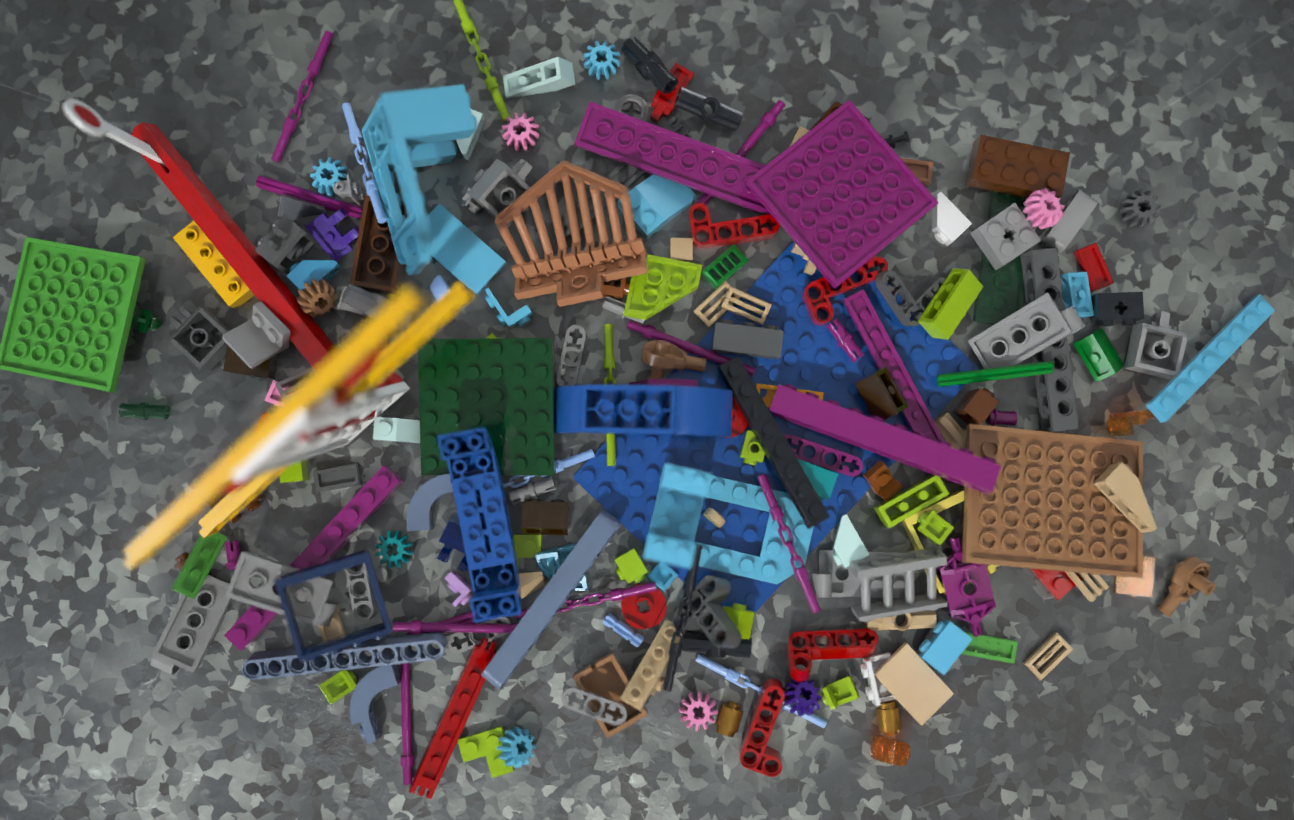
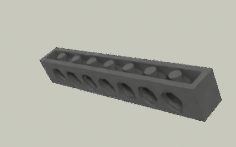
M1057 248L1031 250L1020 254L1026 305L1043 296L1046 292L1050 294L1059 311H1064L1065 302L1062 297V279L1059 272L1060 259L1057 255ZM1043 318L1036 319L1034 322L1035 329L1043 331L1046 327V321ZM1067 337L1033 355V363L1053 361V359L1055 361L1053 373L1035 375L1041 431L1057 432L1078 429V414L1075 406L1076 393L1073 389V370L1070 364V346L1068 345Z

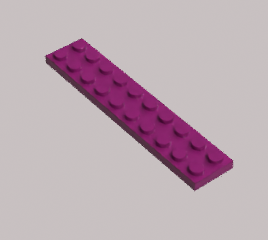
M589 101L574 146L758 213L771 215L745 184L749 178L766 165Z

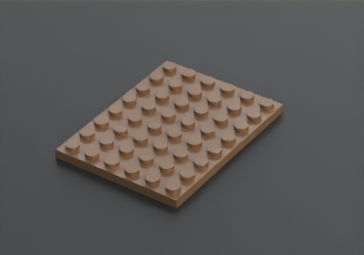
M977 424L966 425V449L973 451V455L979 458L987 456L995 459L996 464L1001 465V469L993 492L990 494H985L965 486L962 563L1143 578V533L1093 484L1109 465L1123 462L1131 467L1133 474L1139 479L1143 490L1142 441Z

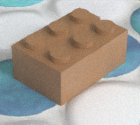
M614 650L597 659L595 666L590 663L573 674V679L578 688L624 705L627 717L622 724L612 725L596 719L606 738L611 737L648 715L645 705L641 710H638L621 700V696L629 684L630 678ZM592 699L588 702V706L592 712H597L601 708V703L597 699ZM605 703V709L601 716L605 717V712L611 713L614 720H616L617 716H622L619 711L620 708L616 707L615 711L607 708L609 703Z

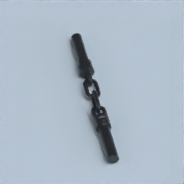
M696 545L691 569L688 568L687 578L684 579L682 588L684 594L679 604L677 627L673 633L668 652L670 656L662 688L664 691L671 692L678 658L681 657L684 627L690 613L692 592H695L697 583L696 575L703 547L701 545ZM683 603L685 605L688 604L686 615L681 614ZM676 635L681 637L680 643H675Z

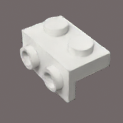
M890 652L862 658L863 664L860 665L862 676L867 678L868 687H865L867 699L872 701L875 706H880L881 702L895 700L890 692L874 676V672L891 656Z

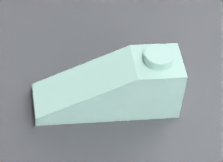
M555 57L503 76L506 98L558 91L575 85L572 63L560 57Z

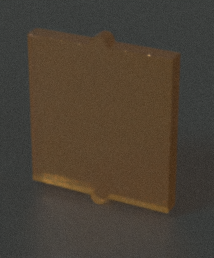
M1143 556V578L1115 576L1113 593L1128 594L1130 597H1152L1156 558Z

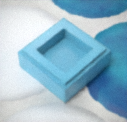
M659 562L646 578L650 582H656L657 588L663 593L676 579L678 574L666 563Z

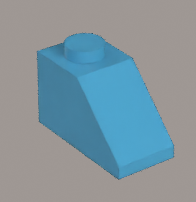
M302 260L295 263L290 268V273L286 276L298 289H304V282L311 284L312 279L317 281L323 279L328 283L343 267L335 260Z

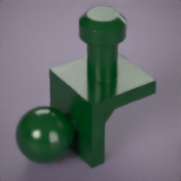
M135 307L130 329L147 333L148 330L156 331L161 327L162 321L159 316L152 314V311Z

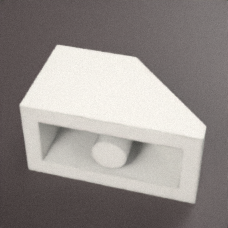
M939 192L934 197L939 203L932 208V231L935 233L934 237L938 242L948 246L972 223L942 192Z

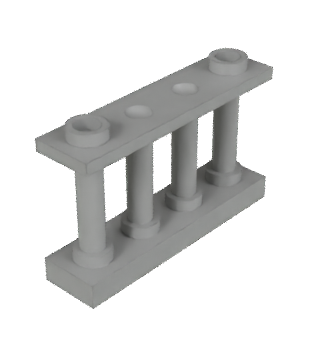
M938 547L850 561L851 572L858 580H861V605L851 607L853 614L859 622H870L877 618L924 610L933 611L941 607H947V601L936 592V568L947 565V556ZM927 568V594L915 596L914 572ZM905 572V598L893 600L892 576L895 573ZM883 576V602L871 603L870 579Z

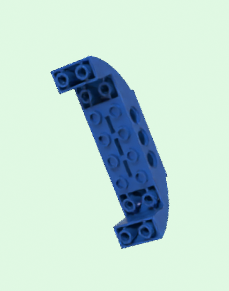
M574 385L555 388V434L603 433L731 437L733 391L668 385Z
M486 428L437 436L442 460L447 459L458 512L473 588L470 603L474 623L521 614V586L517 552L501 470L489 433Z

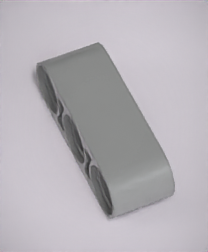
M1078 189L1062 209L1064 214L1056 225L1049 227L1041 242L1050 248H1057V253L1061 254L1070 244L1098 202Z
M363 563L360 571L356 570L354 566L345 569L353 615L359 621H367L377 614L378 605L366 565ZM359 581L365 583V593L358 591L357 584ZM363 604L368 605L370 608L368 616L361 612Z

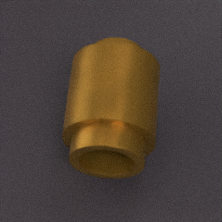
M895 700L881 702V705L876 708L879 731L884 732L885 736L897 735L898 731L902 729L899 706H896Z
M727 701V704L722 703L716 721L717 733L727 737H734V734L738 732L744 712L740 709V704L733 701Z

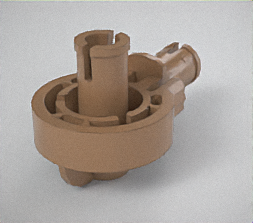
M662 340L646 342L640 359L643 363L652 366L650 379H664L665 369H678V372L684 371V369L704 372L706 366V358L688 356L685 350H679L676 345Z
M1196 556L1187 557L1183 562L1178 563L1174 568L1171 585L1168 586L1170 593L1157 609L1171 617L1182 601L1188 602L1190 596L1199 590L1206 596L1210 595L1216 588V584L1208 580L1211 572L1210 565Z

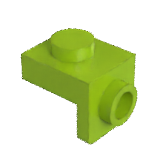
M935 509L929 513L925 511L917 520L920 523L917 530L940 546L954 527L936 514L937 511Z
M341 670L318 687L329 704L332 705L356 688L357 685L355 683L357 679L351 670Z
M851 675L826 684L822 688L823 692H821L825 705H829L831 710L860 697Z

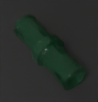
M142 402L141 404L121 403L119 406L120 409L128 410H119L121 418L135 417L140 418V420H148L149 418L166 420L169 418V414L164 413L170 412L168 405H149V403Z

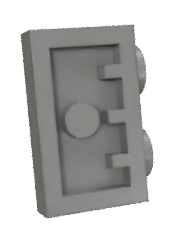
M259 301L253 305L252 319L223 334L222 339L250 368H253L289 347L290 330Z

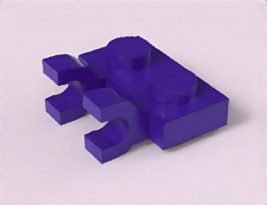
M343 207L330 217L324 212L305 226L331 259L338 261L353 249L350 242L356 239L359 233L357 225L345 235L336 227L335 224L348 215Z

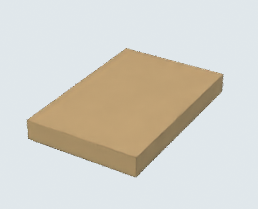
M906 642L874 672L876 679L921 726L954 694Z

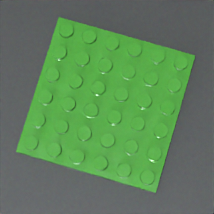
M26 237L0 345V369L115 393L146 259L133 255Z

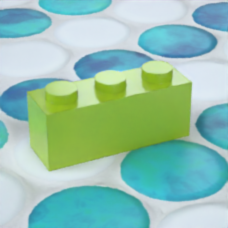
M953 268L918 322L932 338L949 340L972 303L978 297L983 285L969 269Z
M931 474L897 493L888 501H883L873 508L883 526L891 528L949 495V492L941 478Z

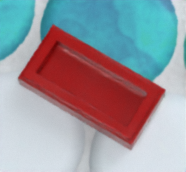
M1097 243L1073 252L1081 271L1087 272L1091 293L1114 283Z

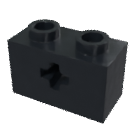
M1143 292L1097 293L1091 296L1094 316L1090 317L1091 323H1099L1100 327L1113 326V322H1121L1122 326L1136 325V321L1144 319Z

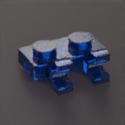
M449 521L439 542L445 545L437 559L445 563L448 562L453 550L456 549L465 554L457 569L466 573L469 568L460 525Z

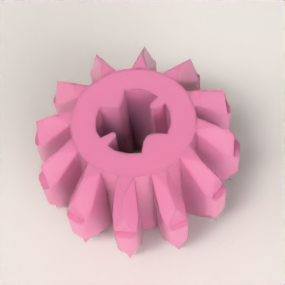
M515 112V119L512 120L510 117H507L506 121L508 124L502 125V129L505 131L502 137L507 140L506 144L508 147L514 145L515 150L518 151L520 146H523V149L527 151V144L535 146L533 139H539L540 137L539 133L536 132L539 130V125L534 124L535 118L533 116L527 119V113L523 112L522 116L519 117ZM521 128H523L525 132H521V134L518 135L517 132H520Z
M1045 188L1030 194L1023 203L1025 208L1022 212L1028 215L1026 220L1032 221V227L1038 226L1041 230L1056 225L1064 215L1062 209L1065 206L1060 204L1061 198L1055 197V191L1049 192Z
M697 691V697L695 698L691 692L688 693L690 701L682 698L681 702L685 706L679 707V712L685 713L680 717L681 721L688 720L687 728H691L695 724V731H699L701 724H703L705 730L708 729L707 721L714 724L715 719L711 715L718 714V710L712 708L716 705L715 700L709 701L710 694L708 693L701 698V691ZM698 706H701L703 713L695 715V707L698 709Z

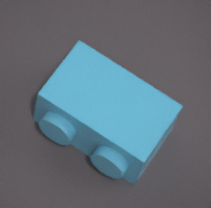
M947 619L936 624L933 629L934 634L929 640L925 639L919 647L920 652L918 653L921 658L943 675L946 674L972 640L969 635Z

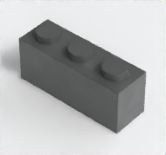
M721 319L720 323H715L711 351L775 360L781 358L784 330H778V326L765 325V328L756 327L755 323L751 322L735 325L733 324L734 321Z

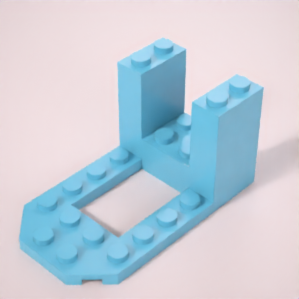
M464 84L382 93L362 128V134L379 189L397 259L401 265H407L406 271L409 275L419 274L431 261V219L425 213L424 195L419 191L417 184L418 173L413 168L450 163L457 154V145L452 140L470 138L476 130L477 120L475 115H472L470 96L466 93ZM396 170L409 217L407 219L401 214L400 196L394 189L395 178L392 172Z
M664 464L643 558L691 569L696 545H701L703 547L699 561L700 567L773 584H779L795 574L790 563V552L780 539L778 534L779 525L777 520H773L771 517L770 507L760 486L721 478L710 473L676 465ZM773 490L777 503L781 506L785 515L782 517L783 522L790 528L793 535L794 549L797 555L801 556L805 565L813 527L807 528L788 493ZM704 497L769 512L759 556L694 541ZM781 530L785 542L790 540L787 530ZM799 559L794 561L796 568L801 567Z

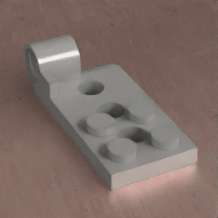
M1046 293L968 340L984 369L1014 366L1052 344L1084 328L1085 324L1073 306L1060 312L1050 294ZM1038 318H1043L1046 321V327L1043 331H1037L1034 327V322ZM1017 330L1024 331L1026 335L1025 341L1022 343H1017L1014 340V334ZM997 342L1004 343L1006 347L1002 355H998L994 351V346Z
M819 550L818 573H809V581L815 596L820 598L861 597V580L854 576L850 566L846 567L847 577L843 580L837 579L835 575L836 570L842 567V565L837 566L831 554L834 551ZM868 551L870 555L863 559L904 552ZM905 572L895 573L892 576L893 598H905ZM881 576L870 579V597L883 598V580Z
M242 551L225 597L285 615L279 594L275 593L273 589L275 578L300 569ZM253 575L263 577L264 583L261 587H255L251 584L250 580ZM321 576L287 587L296 619L313 625L329 627L337 606L336 602L327 599L333 580ZM301 589L307 590L309 599L304 602L299 601L296 597V592Z
M207 575L195 599L181 595L152 653L151 666L171 675H174L180 667L196 673L232 601V598L225 597L230 585L229 583ZM205 593H209L212 598L207 606H203L200 602L201 596ZM198 614L201 617V623L194 628L190 624V619L193 615ZM183 636L190 638V645L186 649H182L179 644Z

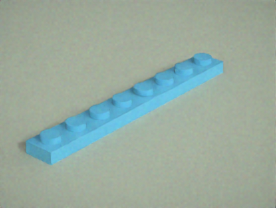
M1261 294L1254 296L1174 376L1146 407L1161 423L1166 422L1275 310Z

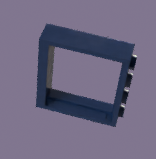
M369 549L275 578V585L299 662L304 660L306 662L315 661L320 658L319 655L328 652L329 655H334L343 651L344 647L350 645L352 647H359L364 645L366 640L372 638L380 640L382 637L388 636V633L393 632ZM365 563L383 623L305 647L287 587Z

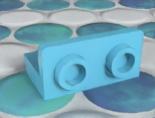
M1087 272L1060 275L1062 279V297L1065 302L1064 310L1073 306L1080 318L1094 316Z

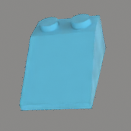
M654 174L629 191L635 227L646 240L650 239L698 198L689 187ZM620 199L618 201V207L623 212L622 202Z

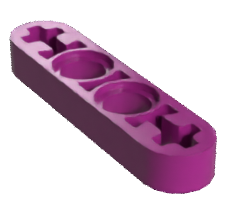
M783 435L786 440L787 438L791 439L790 443L797 446L798 441L802 442L798 448V455H795L797 459L847 476H857L863 470V463L856 456L793 435ZM807 445L815 449V454L812 458H806L802 453L803 448ZM829 452L835 454L837 458L836 463L831 466L827 465L824 461V456ZM841 456L845 457L843 461L851 463L854 460V464L858 466L857 470L849 472V467L841 465V470L837 467L841 463Z

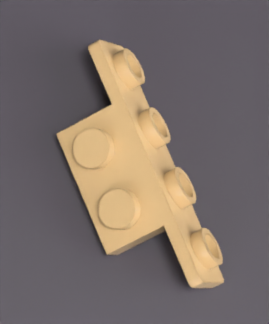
M669 620L664 621L621 696L623 702L638 710L643 708L649 695L655 696L657 691H662L670 656L668 655L673 633L676 631L673 622ZM676 635L675 643H680L681 637Z

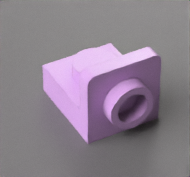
M453 570L445 577L448 581L447 586L453 592H459L461 595L452 604L455 607L460 603L464 606L472 597L470 592L473 588L456 570Z

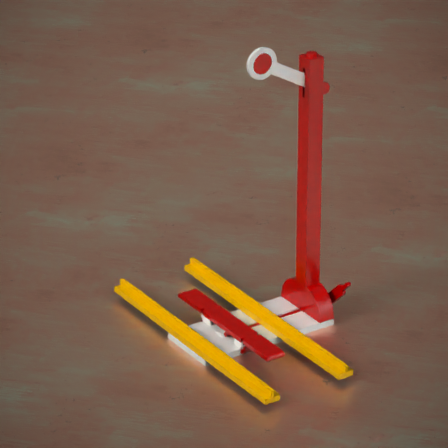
M70 98L65 101L63 108L67 116L79 128L97 137H102L105 134L142 155L255 297L290 330V340L315 370L281 405H278L272 413L267 415L254 430L245 436L237 446H234L224 458L219 460L209 472L204 474L192 488L187 490L177 502L126 548L125 552L129 557L124 562L129 568H133L145 563L219 494L229 493L199 521V524L202 526L199 533L203 538L216 534L293 463L348 445L374 421L375 417H379L410 389L394 371L450 321L462 307L475 298L476 295L471 289L467 290L461 282H458L388 347V338L408 320L409 316L427 302L422 295H416L408 286L402 289L392 301H389L380 312H377L375 317L370 319L361 330L356 332L338 350L313 318L301 310L297 298L267 261L255 251L254 245L157 125L140 123L134 127L130 135L104 121L96 111L85 103Z

